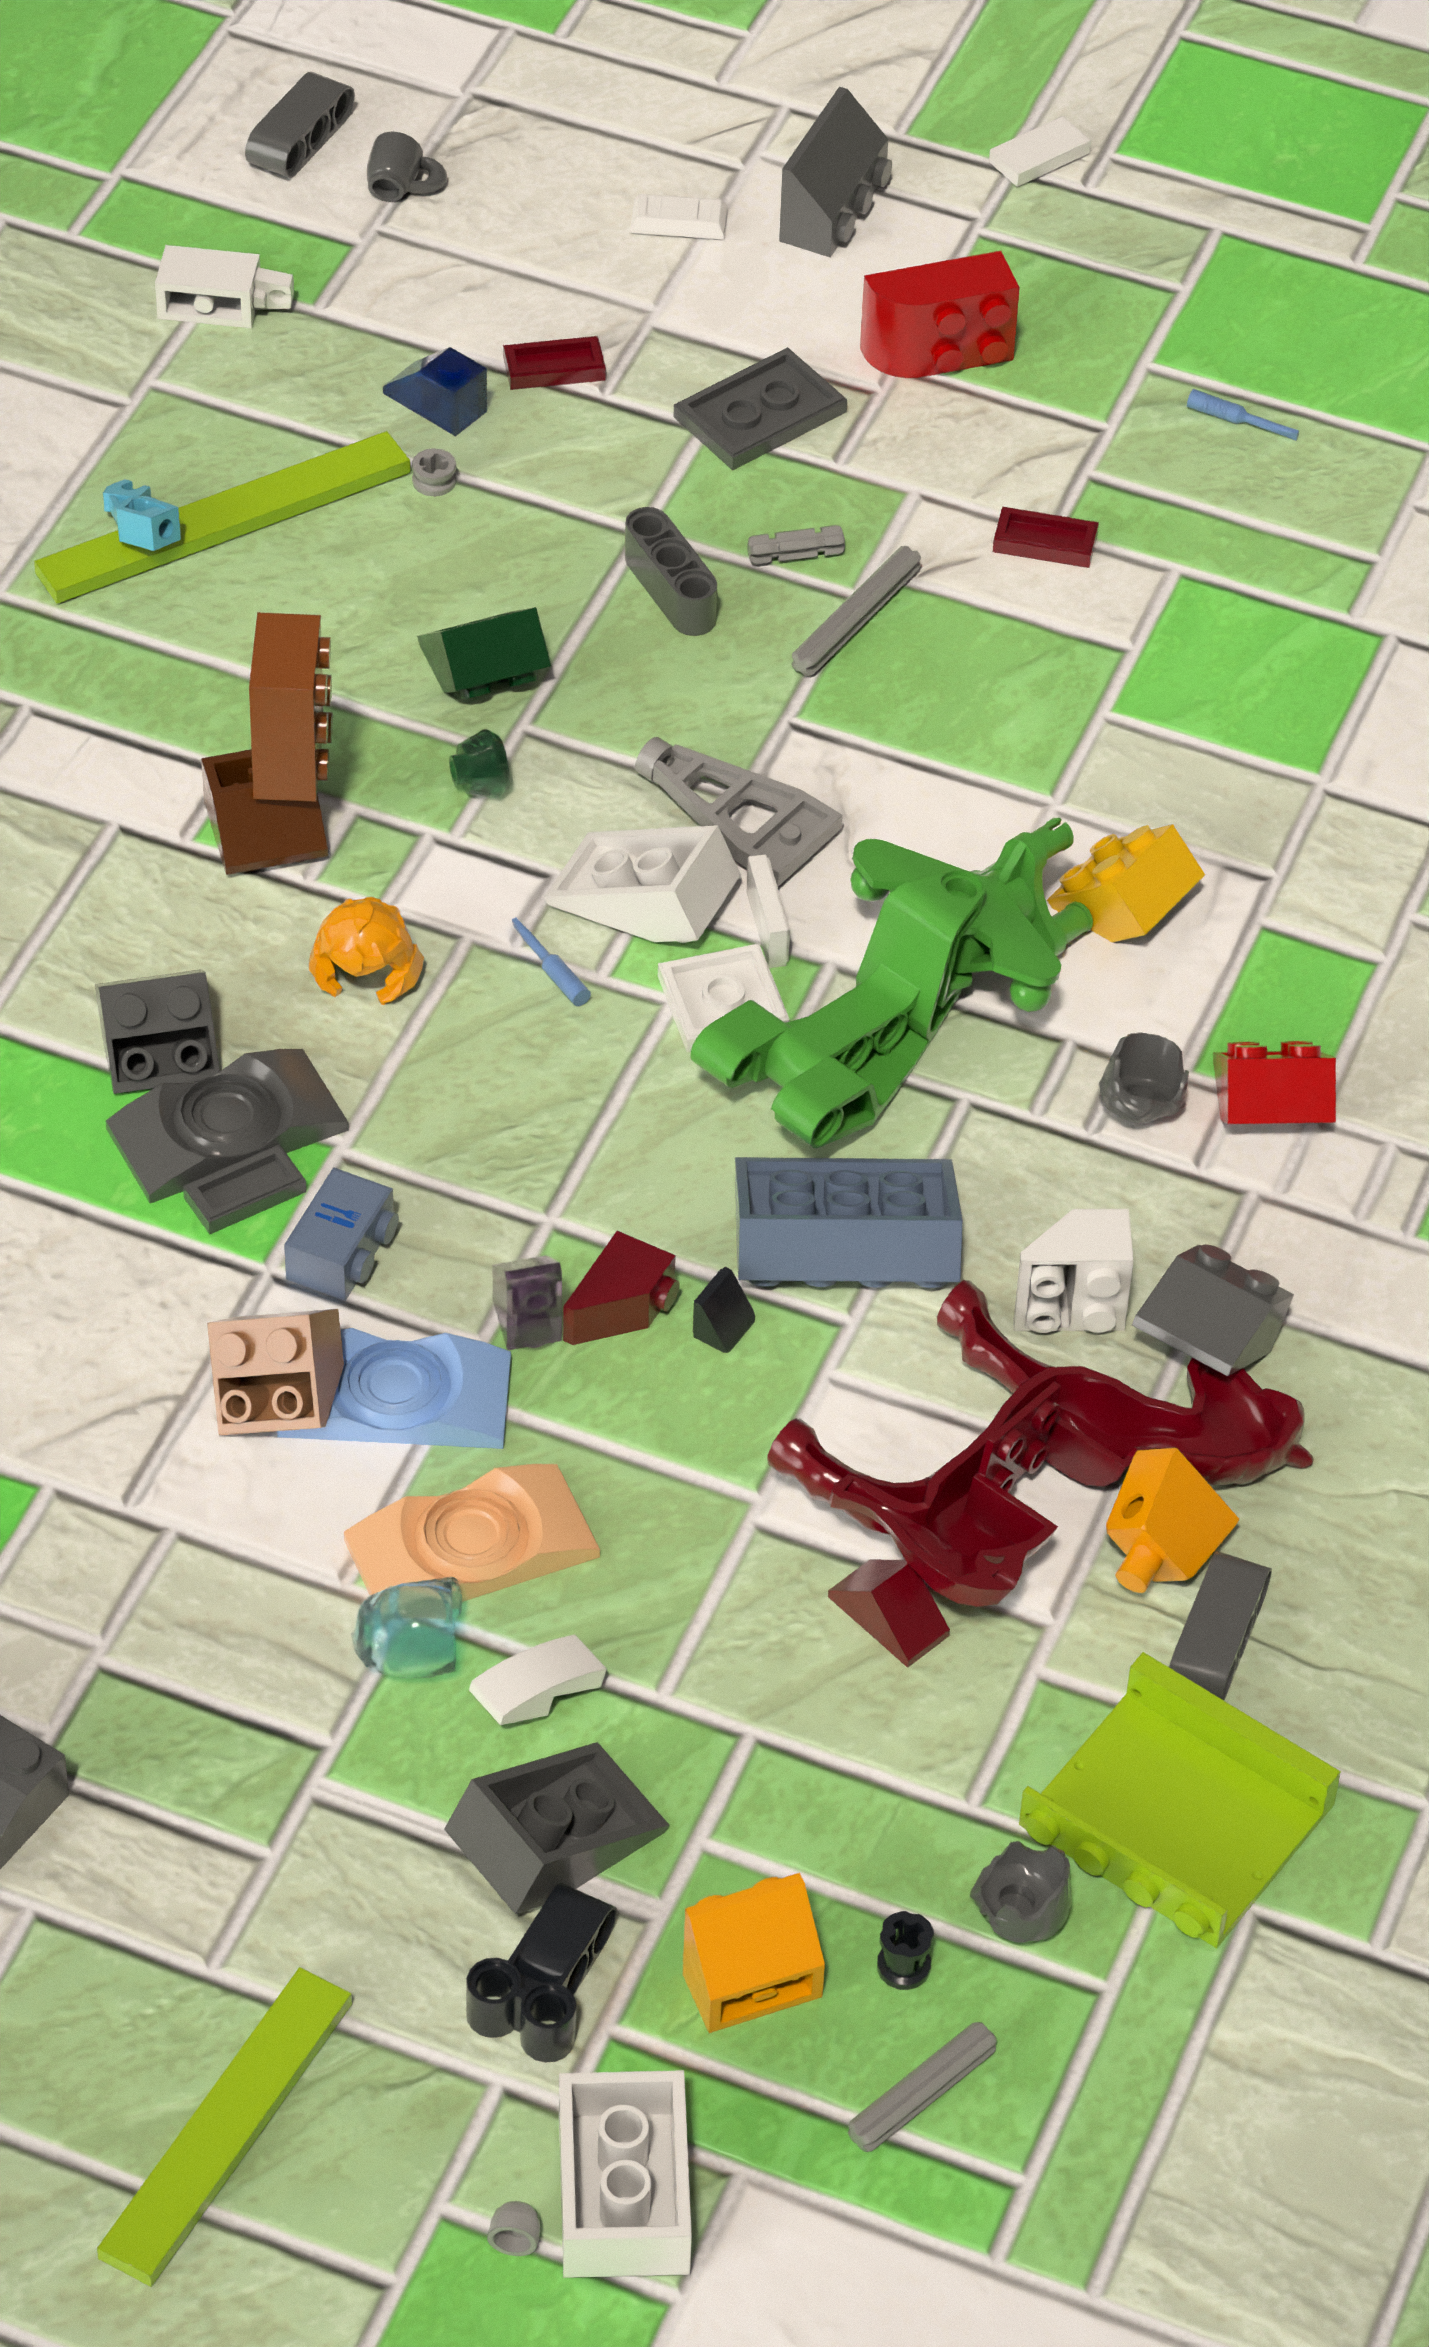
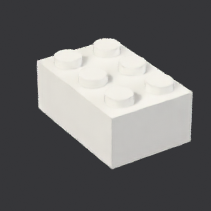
M684 2070L559 2073L563 2278L690 2275L692 2236Z

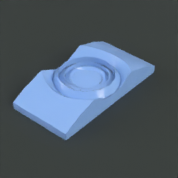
M354 1328L341 1329L344 1366L326 1427L277 1431V1437L503 1449L511 1352L486 1342L450 1333H442L414 1341L386 1340Z

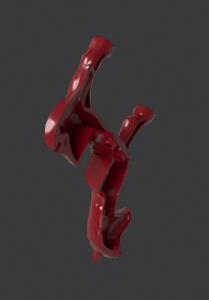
M970 1280L961 1281L946 1297L937 1315V1326L950 1335L959 1338L962 1360L1002 1383L1010 1390L1012 1395L1002 1405L990 1425L966 1449L929 1477L913 1482L893 1483L873 1478L844 1464L835 1456L825 1451L814 1428L802 1419L795 1418L788 1422L780 1431L767 1455L769 1466L782 1475L796 1478L813 1500L824 1501L830 1504L831 1508L842 1510L866 1529L891 1536L906 1562L935 1592L956 1603L975 1607L997 1605L1018 1583L1022 1574L1023 1562L1045 1546L1059 1527L1009 1493L1018 1478L1025 1472L1033 1474L1041 1467L1044 1461L1068 1477L1085 1485L1102 1487L1118 1481L1128 1472L1137 1450L1177 1448L1208 1484L1218 1486L1248 1484L1285 1464L1296 1468H1307L1314 1461L1310 1452L1299 1444L1305 1423L1302 1403L1282 1392L1268 1388L1262 1389L1244 1368L1230 1376H1226L1208 1365L1191 1358L1187 1366V1382L1192 1394L1193 1405L1192 1408H1186L1147 1397L1118 1379L1083 1366L1054 1367L1047 1365L1021 1351L1000 1332L991 1320L984 1292Z

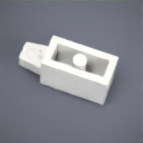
M165 245L155 281L157 319L252 328L256 309H291L294 297L293 275L260 268V254Z

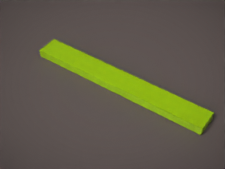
M388 431L179 507L181 540L152 551L120 542L119 533L116 530L35 560V574L54 601L59 604L410 473V459Z

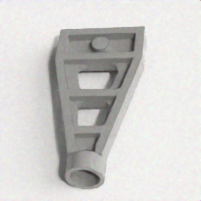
M659 737L650 739L641 749L636 760V772L652 782L658 783L700 826L718 825L732 857L738 863L747 868L749 856L766 854L770 860L777 887L831 839L842 826L843 815L801 789L677 744L672 746ZM702 776L729 786L713 803L706 802L690 789ZM744 799L761 802L772 806L778 811L755 833L745 832L728 815Z

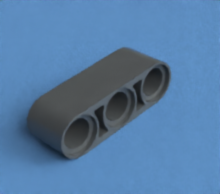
M307 72L254 127L245 147L246 160L251 164L287 178L294 177L346 122L354 105V89L349 85L315 72Z
M642 507L630 512L625 522V561L627 566L676 630L690 636H699L710 632L716 625V578L668 515L662 510L654 507Z
M1215 1551L1174 1650L1169 1668L1220 1699L1225 1700L1263 1605L1271 1579L1272 1568Z

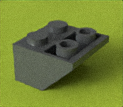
M198 969L95 984L101 1032L113 1094L151 1089L162 1083L197 1082L220 1072L205 971Z

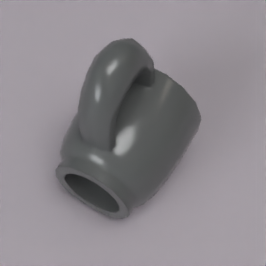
M395 131L384 132L375 139L367 163L368 189L373 196L382 201L395 202L400 200L407 192L417 194L436 192L447 182V172L443 165L435 159L423 157V150L420 144L411 136ZM419 169L429 171V176L425 181H415Z

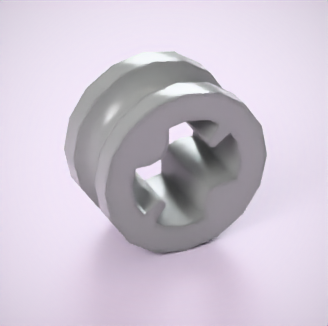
M436 448L425 449L413 458L412 482L414 488L419 493L426 496H442L449 493L455 487L456 461L449 452Z

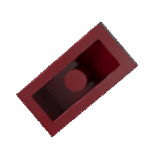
M616 1231L563 1306V1341L576 1345L649 1328L661 1310L668 1311L677 1297L680 1282L675 1279L676 1255Z

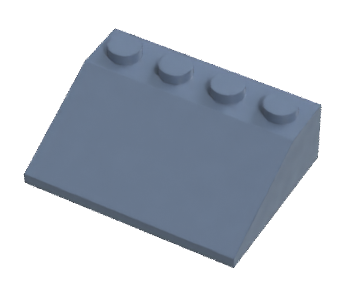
M735 1157L738 1280H749L751 1284L765 1287L778 1285L781 1281H804L806 1284L815 1287L831 1286L837 1281H859L862 1285L868 1287H885L892 1282H914L926 1288L942 1287L947 1282H960L963 1220L952 1159Z

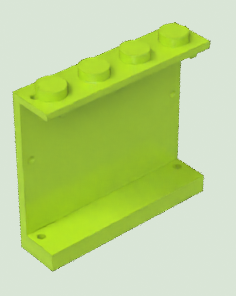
M1142 1652L1130 1666L1126 1695L1041 1794L1029 1786L1023 1790L1019 1825L1025 1828L1027 1833L1037 1842L1045 1845H1054L1058 1849L1063 1850L1085 1872L1094 1876L1100 1875L1124 1890L1126 1895L1136 1904L1143 1907H1151L1169 1918L1186 1935L1192 1938H1201L1213 1947L1218 1948L1334 1806L1341 1771Z

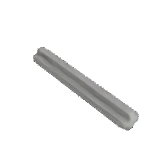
M908 546L898 548L792 653L793 662L791 665L793 669L800 671L805 676L815 674L920 569L919 561L921 556L919 552L912 551Z

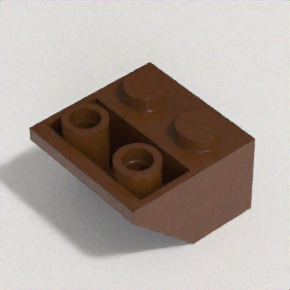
M251 749L201 758L204 804L226 875L328 856L318 792L316 802L253 799Z

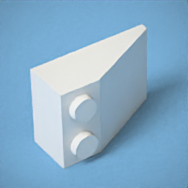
M718 825L588 832L544 898L549 906L652 942L678 941L680 943H687L699 940L741 874Z

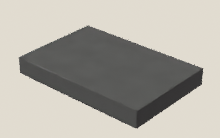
M787 347L674 404L673 417L733 471L846 413L847 399Z

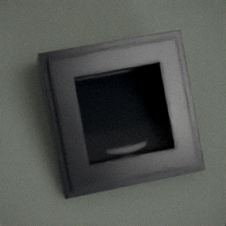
M726 1266L718 1271L694 1300L693 1337L723 1353L730 1352L755 1322V1313L733 1271Z

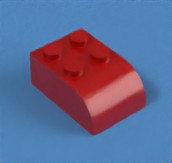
M1002 251L864 275L860 350L867 362L875 369L891 376L920 378L1014 360L1020 287Z

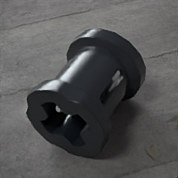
M900 1911L891 1914L883 1922L879 1940L882 1949L877 1958V1971L880 1978L890 1987L898 1990L917 1988L927 1981L931 1973V1957L929 1952L934 1938V1930L931 1923L923 1915Z

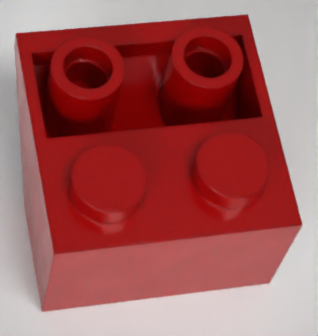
M1311 1041L1281 1042V1051H1267V1046L1260 1045L1259 1042H1228L1227 1052H1213L1220 1119L1227 1124L1336 1123V1058L1321 1052V1045H1313Z

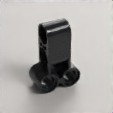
M559 1883L556 1885L509 1960L497 1957L486 1958L477 1962L469 1970L466 1978V2017L471 2029L479 2035L489 2038L503 2037L515 2030L520 2032L521 2047L534 2060L546 2063L556 2062L565 2058L572 2051L575 2043L576 2001L574 1994L610 1937L616 1921L617 1907L566 1884ZM489 1996H497V1997H501V1998H500V1999H493V2000H492V1999H488V1998H486V1997H489ZM548 2020H550V2021H554V2022H556V2023H554V2024H544V2023H540V2022H541V2021H548Z

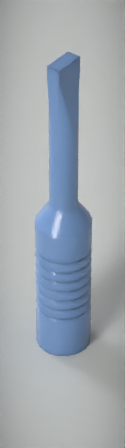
M1192 389L1187 401V407L1234 424L1246 422L1295 441L1298 439L1299 430L1249 414L1241 405L1196 389Z
M516 917L511 919L514 928L523 940L542 960V969L575 1006L584 1005L591 996L588 988L558 955L550 954Z

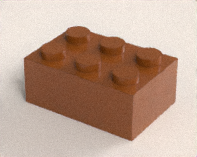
M257 612L249 682L253 799L316 802L318 780L328 781L329 749H322V744L332 743L333 712H323V706H331L332 675L322 674V669H330L331 637H321V615Z

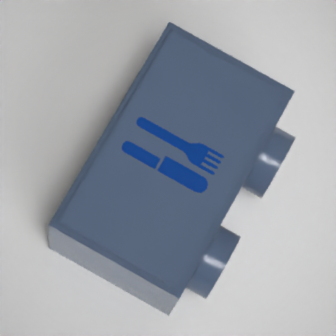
M333 1167L284 1244L286 1280L346 1301L357 1282L363 1284L369 1277L374 1264V1255L382 1243L389 1244L396 1232L399 1216L394 1212L393 1188Z

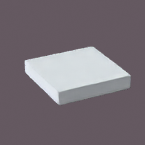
M759 943L658 963V979L687 1053L691 1052L693 1043L705 1027L748 1000H754L783 1022H790Z

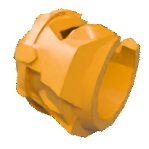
M365 897V899L358 900L346 899L343 904L333 909L320 925L308 963L309 971L315 977L319 987L333 997L341 994L342 986L335 979L334 967L336 964L345 972L355 977L368 975L386 965H390L393 970L385 979L386 986L376 992L381 1005L394 1001L414 987L422 971L424 956L417 944L412 943L406 924L400 915V910L396 906L388 905L375 897Z

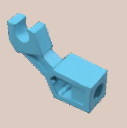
M124 479L106 487L103 492L104 511L111 512L118 525L120 542L155 551L181 540L178 507L152 498L149 486L144 485L133 489L132 481Z

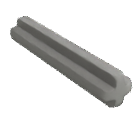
M981 2022L970 2024L854 2117L848 2125V2135L851 2140L864 2152L873 2151L991 2056L996 2050L995 2044L997 2042L993 2032L988 2030Z

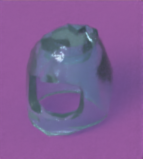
M451 1576L406 1582L395 1586L391 1585L382 1591L368 1596L360 1605L356 1627L351 1633L354 1651L364 1665L375 1668L379 1673L400 1678H432L456 1671L455 1623L462 1611V1588L458 1579Z

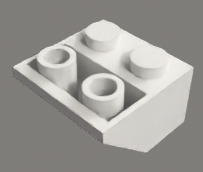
M1072 1209L1020 1253L1013 1320L1014 1331H1035L1038 1333H1048L1051 1331H1091L1095 1333L1125 1331L1134 1261L1129 1209Z

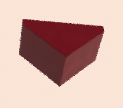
M870 1559L828 1590V1598L907 1668L950 1635V1629L924 1580L906 1560Z

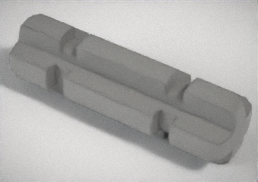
M838 525L820 527V532L816 533L814 528L774 533L775 538H769V534L752 535L748 538L747 543L749 559L754 565L772 563V558H777L778 562L818 557V552H823V556L840 555L844 552L845 548L844 534L842 528Z

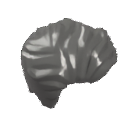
M1130 1033L1119 1040L1098 1084L1100 1094L1102 1095V1103L1109 1111L1134 1123L1152 1122L1157 1118L1171 1116L1179 1112L1186 1105L1185 1096L1189 1071L1185 1070L1184 1072L1182 1051L1173 1041L1156 1034Z
M1020 1841L1010 1842L1001 1855L995 1856L990 1865L983 1868L970 1892V1897L979 1907L980 1913L986 1916V1920L989 1921L993 1931L1001 1937L1019 1943L1047 1939L1064 1925L1071 1909L1072 1895L1069 1860L1065 1856V1852L1054 1845L1047 1850L1037 1851L1026 1847Z

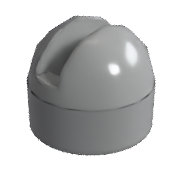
M521 2201L506 2202L497 2208L490 2222L487 2236L489 2244L497 2251L511 2256H525L533 2253L537 2248L540 2234V2221L536 2211L528 2203Z

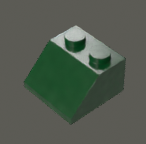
M536 607L510 611L417 636L419 646L443 692L460 691L462 700L490 693L489 683L507 678L509 687L539 680L536 670L551 667Z

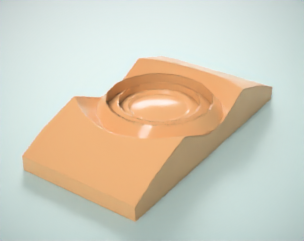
M526 1464L494 1468L463 1489L441 1496H405L344 1531L345 1544L384 1627L600 1558V1548L557 1464Z

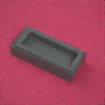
M280 1144L183 1186L185 1201L209 1235L306 1193L305 1178Z

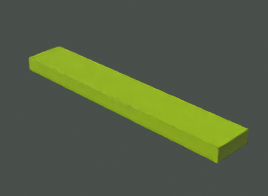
M301 1967L297 1969L97 2247L99 2260L150 2287L153 2286L352 2005V1994Z

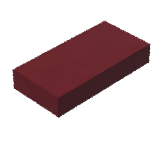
M598 336L503 345V359L510 390L606 381V367Z
M1002 506L993 540L992 552L1090 568L1098 536L1099 522Z

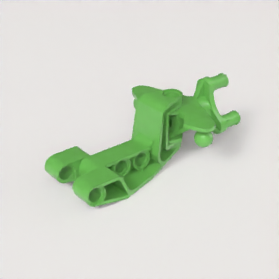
M1052 818L1032 833L1022 832L1007 841L998 860L982 871H967L880 839L859 841L854 847L852 857L853 863L856 866L850 878L852 891L859 899L867 902L879 901L888 892L890 894L884 900L856 976V987L808 1017L787 1023L754 1000H748L702 1030L693 1043L690 1055L691 1060L730 1088L737 1087L751 1080L757 1083L767 1078L783 1087L777 1094L771 1110L775 1112L774 1118L776 1122L812 1148H820L873 1125L913 1071L960 996L962 988L971 985L973 979L972 972L993 970V972L1014 979L1010 985L1011 1000L1021 1010L1027 1012L1041 1010L1051 999V984H1054L1059 979L1061 972V963L1057 956L1063 953L1067 943L1079 935L1087 933L1093 926L1092 915L1084 904L1074 901L1060 912L1051 916L1044 897L1043 868L1047 863V859L1072 846L1074 835L1071 827L1067 822H1064L1053 830V828L1061 824L1062 819Z

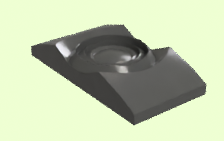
M275 1049L245 1053L216 1075L194 1083H162L105 1120L106 1130L150 1204L183 1192L184 1185L278 1144L281 1145L286 1153L349 1131L346 1117L303 1049Z

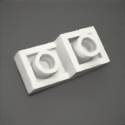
M574 1634L536 1645L503 1660L472 1680L469 1691L500 1725L548 1716L555 1696L600 1688L607 1668Z

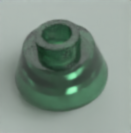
M483 729L459 743L456 748V755L449 757L452 781L455 786L462 785L467 794L497 799L509 788L510 775L507 755L498 734L488 729Z

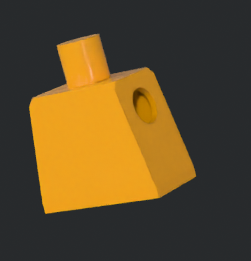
M1177 1448L1137 1450L1106 1523L1107 1534L1126 1554L1115 1576L1121 1585L1133 1592L1144 1593L1151 1581H1186L1192 1578L1239 1521L1237 1515Z

